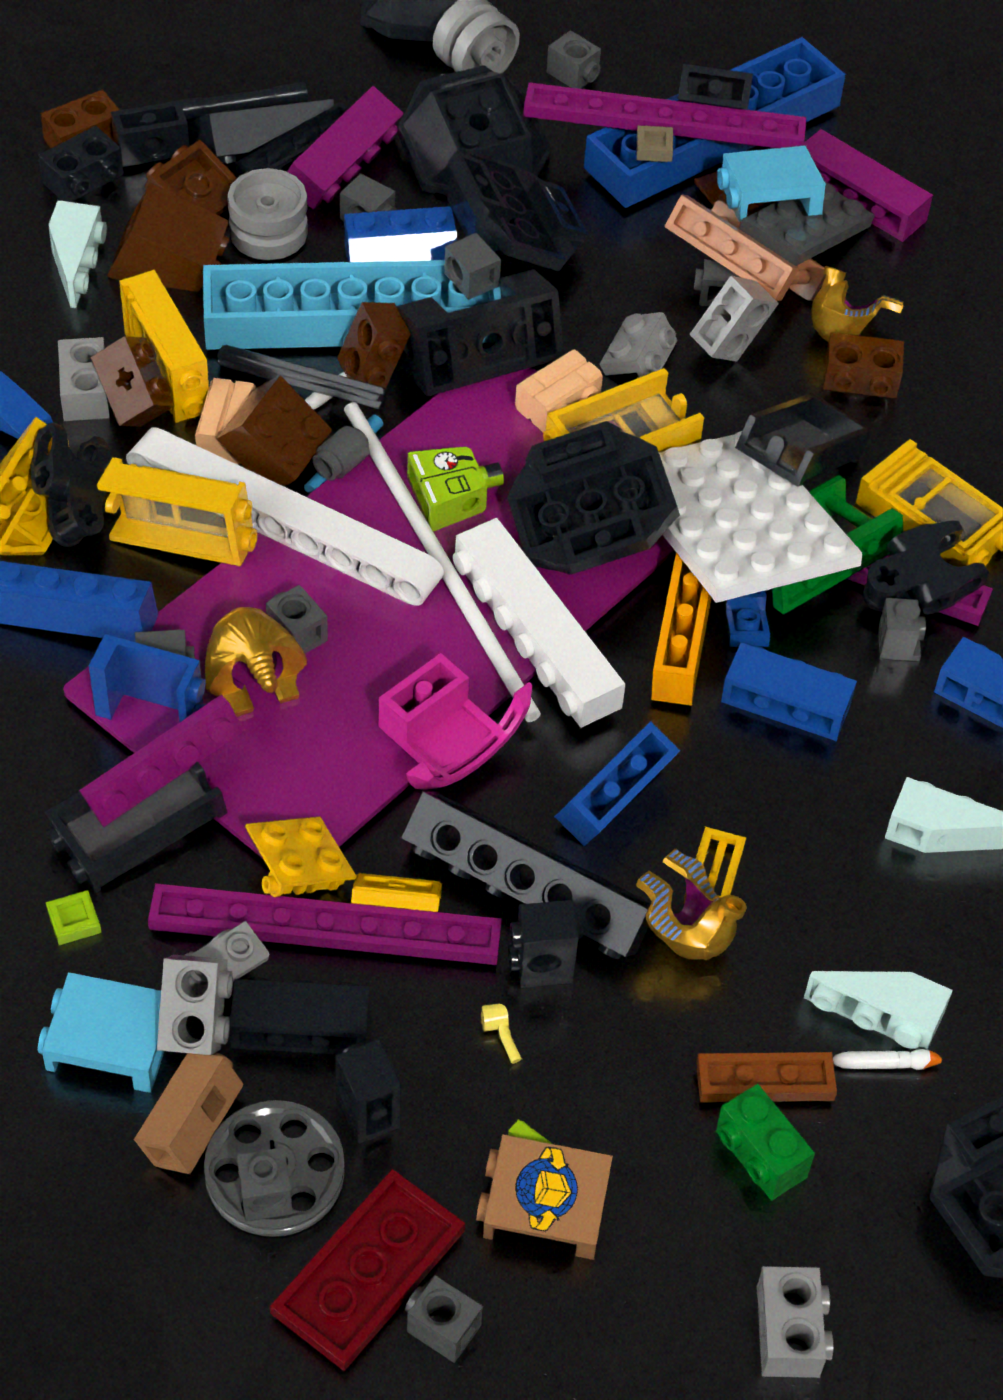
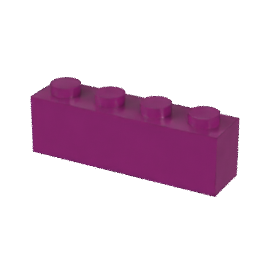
M374 86L291 164L287 171L304 184L307 193V205L313 210L323 200L327 204L331 202L341 190L339 184L343 180L347 184L350 183L361 170L359 165L363 161L369 164L380 152L381 148L379 145L382 142L388 145L397 136V124L404 113Z
M822 129L804 142L803 146L807 147L824 182L834 186L838 193L848 199L860 202L866 210L875 214L872 224L903 242L927 221L933 197L931 193Z

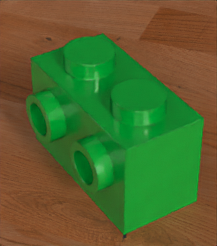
M759 1084L722 1105L716 1128L717 1134L723 1144L733 1152L745 1167L750 1178L761 1187L771 1201L808 1178L815 1152Z

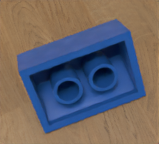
M451 206L344 214V240L347 262L445 260V246L457 240Z

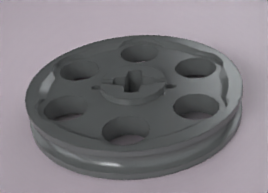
M274 1100L246 1106L229 1116L218 1127L208 1144L204 1161L207 1191L217 1211L228 1222L243 1231L271 1237L300 1232L321 1220L331 1210L340 1195L344 1181V1153L340 1139L324 1117L304 1105ZM289 1120H299L305 1124L307 1129L300 1137L289 1138L283 1135L281 1127ZM244 1125L255 1126L261 1132L260 1137L256 1141L246 1144L238 1141L234 1135ZM271 1146H274L275 1149L284 1147L291 1197L298 1192H307L314 1197L315 1204L306 1211H297L292 1208L291 1215L245 1222L239 1178L233 1182L225 1183L216 1178L215 1172L224 1164L238 1166L237 1154L270 1150ZM326 1153L333 1158L334 1164L330 1169L320 1172L313 1170L308 1165V1160L314 1154Z

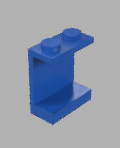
M105 634L89 664L96 716L111 720L123 695L177 709L179 723L206 705L203 703L206 680L201 678L200 660Z

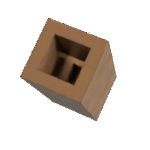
M217 1052L212 1055L187 1053L142 1125L134 1141L155 1167L191 1174L213 1134L244 1085L232 1069V1062L224 1055Z

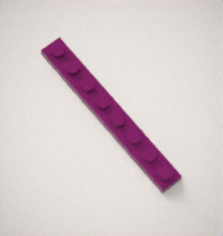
M528 83L524 104L525 117L636 131L638 125L673 127V135L679 137H692L772 148L803 146L807 118L537 83Z
M155 883L148 926L149 930L217 936L219 933L227 929L232 930L246 921L260 941L497 965L502 919L284 896L273 897L272 895Z

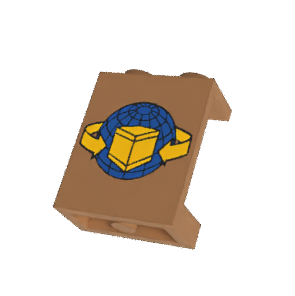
M502 1134L499 1150L490 1149L485 1176L493 1178L490 1194L482 1192L478 1205L476 1220L484 1222L483 1238L493 1239L495 1228L577 1244L575 1256L594 1260L613 1156Z

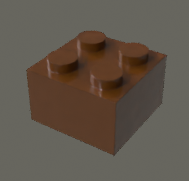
M279 375L254 389L217 437V440L246 469L285 486L298 478L332 429L289 383Z

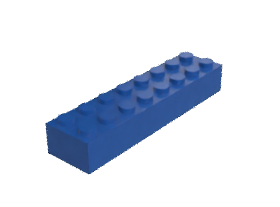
M803 37L731 69V71L753 74L749 104L746 110L807 117L806 122L840 106L846 75ZM677 94V95H675V96H672V97L666 99V100H673V101H681V102H689V103L713 105V104H706V103H700V102L679 100V99H678V95H679V94ZM605 127L586 137L584 169L619 203L627 208L723 162L724 153L744 152L756 145L751 146L673 135L672 162L636 160V130Z

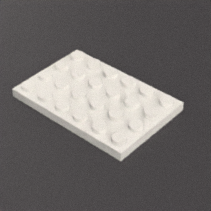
M742 431L734 435L717 439H706L700 443L683 447H672L666 451L659 452L680 516L662 535L716 603L861 566L862 552L803 485L797 487L735 448Z

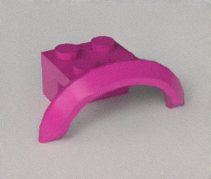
M440 653L379 697V728L419 763L406 773L407 782L415 789L420 790L445 787L463 779L478 769L512 737L530 707L532 684L528 682L514 693L510 707L497 724L468 699L469 677Z

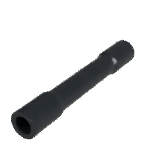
M305 82L278 85L270 89L207 98L181 99L180 102L186 120H191L212 113L308 102V93Z

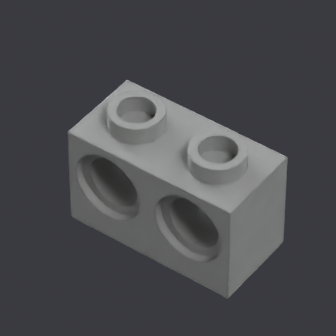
M731 275L690 335L711 357L737 362L779 303L757 281Z
M103 337L58 340L60 397L64 421L109 418V400L91 359L93 355L105 348Z
M172 955L164 958L157 1050L212 1055L221 1050V1044L227 1043L230 1023L229 1017L223 1016L224 999L230 998L233 986L232 971H227V959ZM193 970L201 971L207 977L208 988L204 994L195 992L190 986L189 978ZM189 1016H195L203 1022L205 1031L202 1039H195L188 1034L186 1021Z
M762 1267L757 1284L762 1377L820 1378L826 1360H832L833 1357L832 1331H824L823 1315L829 1314L830 1293L828 1285H821L820 1268ZM784 1295H798L805 1304L793 1305L784 1298ZM787 1340H801L806 1344L808 1350H794L788 1345Z

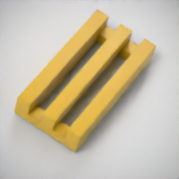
M705 827L696 860H699L704 865L711 839L719 841L708 877L713 890L727 844L735 845L721 896H717L721 898L731 895L746 837Z
M364 873L356 875L357 877L352 888L351 903L438 912L442 883L440 881Z

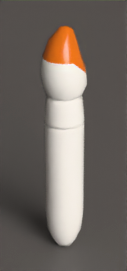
M917 1049L911 1053L906 1051L841 1052L833 1057V1063L845 1069H902L911 1067L916 1070H923L942 1062V1058L936 1052L926 1049Z

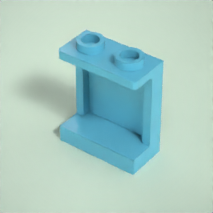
M806 146L723 154L722 168H718L717 171L718 187L720 190H724L728 208L733 209L738 221H742L743 218L747 217L749 204L800 199L808 216L822 215L826 184Z
M68 972L63 989L57 988L52 999L51 1013L54 1016L50 1027H43L38 1041V1053L43 1054L45 1069L56 1072L58 1063L61 1062L131 1076L134 1090L152 1093L164 1051L157 1050L161 990Z

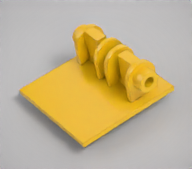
M320 816L249 823L245 825L246 830L270 869L269 875L264 876L262 879V889L266 894L270 893L273 897H280L282 894H290L292 891L295 894H303L304 892L313 893L316 890L324 889L336 890L346 880H355L357 877Z

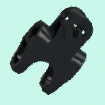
M51 423L40 429L35 439L31 462V484L36 494L48 497V527L51 536L59 545L72 547L80 543L83 537H91L99 533L103 528L104 518L102 512H106L105 502L111 492L98 490L97 483L110 463L111 455L107 442L103 438L93 436L90 440L81 443L76 458L69 448L66 430L62 425ZM52 438L50 454H48V444ZM96 450V451H97V453H96V458H95V460L92 462V455H93L94 451Z
M950 520L935 524H924L898 534L888 543L887 550L890 556L877 560L868 569L863 598L869 608L877 612H883L886 598L918 600V605L924 614H933L954 606L961 599L978 590L986 583L989 572L984 563H973L959 567L945 562L940 554L953 548L961 541V534L964 529L959 521Z

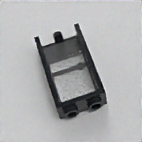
M813 393L750 414L735 448L799 487L803 485L806 479H811L851 461L857 463L873 430Z
M197 761L185 773L105 827L96 819L79 791L45 812L51 828L46 830V834L58 853L66 850L71 857L67 864L77 881L81 884L87 880L94 892L98 893L101 891L100 887L216 816L221 818L227 814V809L222 792L218 787L213 790L211 789L205 771Z

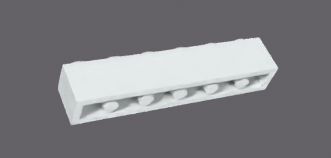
M494 518L456 535L453 562L457 571L461 575L468 577L473 584L478 599L482 603L486 602L494 612V617L499 627L510 633L515 640V645L523 658H528L534 665L541 683L553 690L562 711L567 716L571 715L580 728L622 709L625 691L624 681L498 518Z

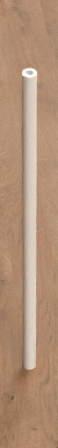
M356 402L347 404L344 408L345 414L353 427L361 430L366 435L369 441L368 446L371 458L425 550L443 567L444 575L442 579L513 698L514 693L524 686L523 682ZM532 698L525 716L527 722H533L541 715Z

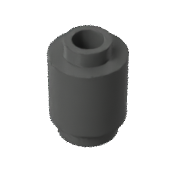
M343 426L317 448L316 455L313 457V465L317 472L329 481L343 478L368 457L369 441L361 430L350 426Z

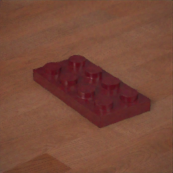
M392 1169L270 1305V1314L345 1371L465 1232V1222Z

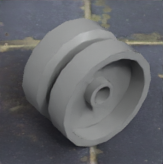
M459 0L444 13L438 22L433 35V49L437 57L446 65L454 68L455 72L485 65L494 72L502 73L516 54L520 33L516 24L498 12L497 8L488 0Z
M265 168L247 172L239 176L231 184L227 195L230 214L229 232L232 243L241 253L256 259L274 260L296 253L305 244L308 234V219L306 215L307 193L304 184L296 176L283 170Z

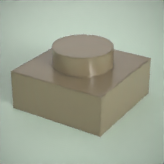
M638 125L636 160L672 162L673 127Z

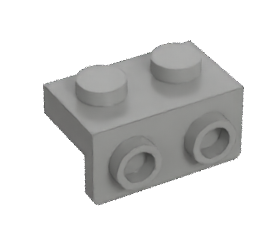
M664 312L626 316L599 364L605 375L636 372L640 378L663 368L677 343L675 331L670 326Z
M245 921L232 930L227 929L219 933L209 944L196 952H189L185 956L227 959V971H232L234 982L235 979H239L269 959V952ZM193 970L189 978L190 986L195 992L204 994L208 988L207 977L201 971Z

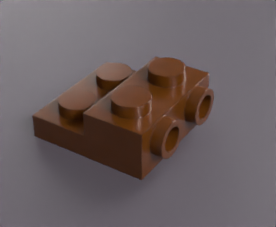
M198 140L190 147L187 145L180 147L173 154L171 160L164 165L161 162L154 165L146 174L148 180L144 190H146L150 182L220 216L228 210L227 195L231 184L237 178L201 140Z

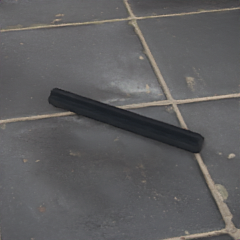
M223 345L217 353L218 364L225 368L269 380L281 375L291 386L349 402H356L357 404L375 409L382 408L387 400L386 389L374 384L230 345Z

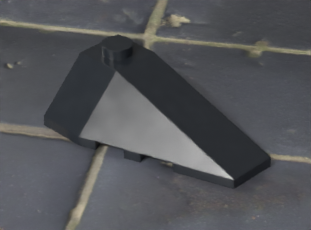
M333 99L207 114L187 122L189 142L193 145L198 140H201L224 165L237 162L236 156L248 153L334 106Z

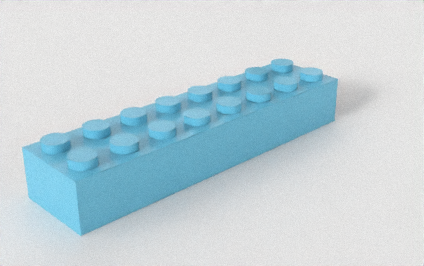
M445 260L203 265L206 350L221 349L223 345H230L241 349L341 347L361 302L395 303L397 307L432 297L447 313L501 299V289L499 285L497 288L468 300L444 273ZM497 333L487 335L483 343H495Z

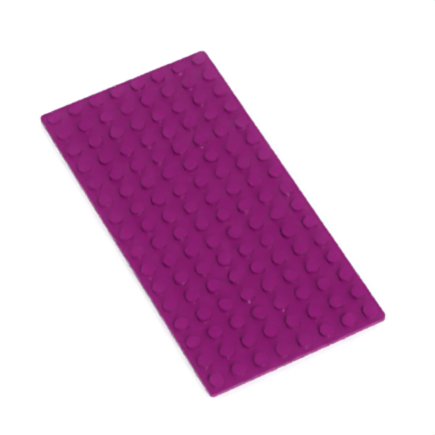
M532 367L439 393L379 439L417 505V500L407 479L409 452L468 447L472 450L478 466L496 462L500 464L504 483L500 486L487 488L486 509L480 514L433 531L455 569L453 554L455 553L456 535L494 518H498L523 551L507 496L516 477L526 464L525 459L532 445L544 442L543 432L531 422V419H527L517 411L515 406L516 385L538 372ZM370 454L343 478H336L333 481L327 480L306 496L427 553ZM259 533L257 534V543L254 550L248 552L241 566L220 563L158 612V617L152 631L185 630L186 646H194L195 659L200 660L201 678L205 679L206 652L213 628L224 615L233 609L251 607L261 609L266 613V602L270 601L278 593L287 592L300 585L327 615L328 641L305 653L307 665L298 673L296 679V686L299 691L298 699L280 703L275 691L268 693L261 688V684L257 683V679L254 678V674L247 668V664L242 661L235 663L232 669V676L240 683L245 684L254 710L251 713L237 716L245 732L199 762L205 771L209 786L212 790L216 787L220 789L226 805L227 814L221 818L216 816L214 819L261 858L263 857L245 828L246 824L320 816L340 847L411 785L407 782L406 773L419 763L379 728V697L438 654L442 653L469 677L468 699L488 716L511 697L507 687L443 579L439 581L423 604L413 606ZM662 535L651 549L572 575L536 567V569L583 630L586 631L676 551ZM457 571L525 685L537 674L536 668L528 658H523L516 648L515 640L510 633L499 627L495 620L494 612L486 602L482 603L478 599L473 584L468 577L461 575ZM273 651L272 658L275 669L277 664V654L276 651ZM89 666L66 683L63 688L64 695L69 701L133 753L179 723L177 709L123 695L111 720L96 716ZM205 686L203 703L208 704L217 696L209 693Z

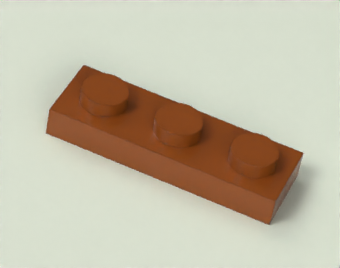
M832 1052L698 1054L696 1061L700 1102H729L756 1084L761 1086L773 1102L835 1101L837 1094Z

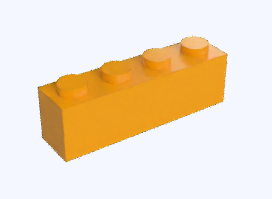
M677 553L653 667L651 700L692 706L712 597Z

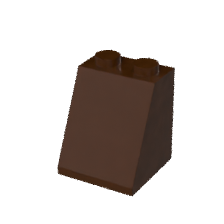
M149 182L124 228L107 276L112 279L123 280L155 270L164 287L199 292L203 286V265H221V262L216 260V257H221L229 241V237L224 235L229 220Z

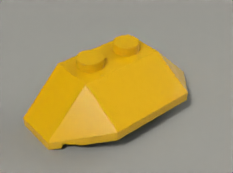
M37 417L32 420L0 463V555H43L53 540L48 527V497L36 494L31 484V462L35 439L38 431L47 426L46 423ZM52 438L48 444V454H50Z

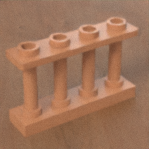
M688 195L680 196L664 227L739 277L757 281L776 301H782L788 288L807 301L814 300L823 285L826 276L823 273L825 267L813 259L795 266L741 231L739 227L742 221H738L733 209H729L724 201L717 200L712 210H709Z

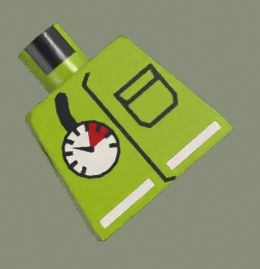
M468 447L408 453L407 479L420 510L432 531H437L482 513L486 509L487 488L500 486L504 483L500 464L496 462L478 466L472 450Z

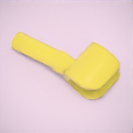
M502 1004L482 1006L481 1023L483 1031L498 1030L499 1038L511 1063L519 1062L522 1058L511 1037L507 1008Z

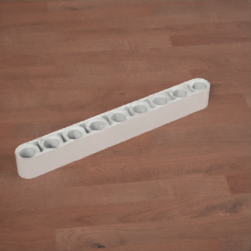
M150 428L126 455L128 465L147 466L236 483L237 485L239 482H245L248 500L252 501L253 506L251 515L253 528L258 533L410 605L419 606L423 604L444 575L443 567L431 555L160 428Z

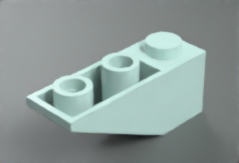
M58 200L48 225L51 248L70 307L76 308L80 295L87 292L89 284L88 273L90 268L95 269L98 259L97 248L99 243L103 244L105 242L107 225L106 222L101 221L100 206Z
M907 777L892 812L885 839L924 853L1003 849V810L975 802L967 796H959L939 789L928 782L917 781Z
M812 971L804 999L811 1001L823 1011L835 1012L853 1020L856 1025L863 1029L875 1030L891 1037L903 1047L928 1050L953 990L913 972Z

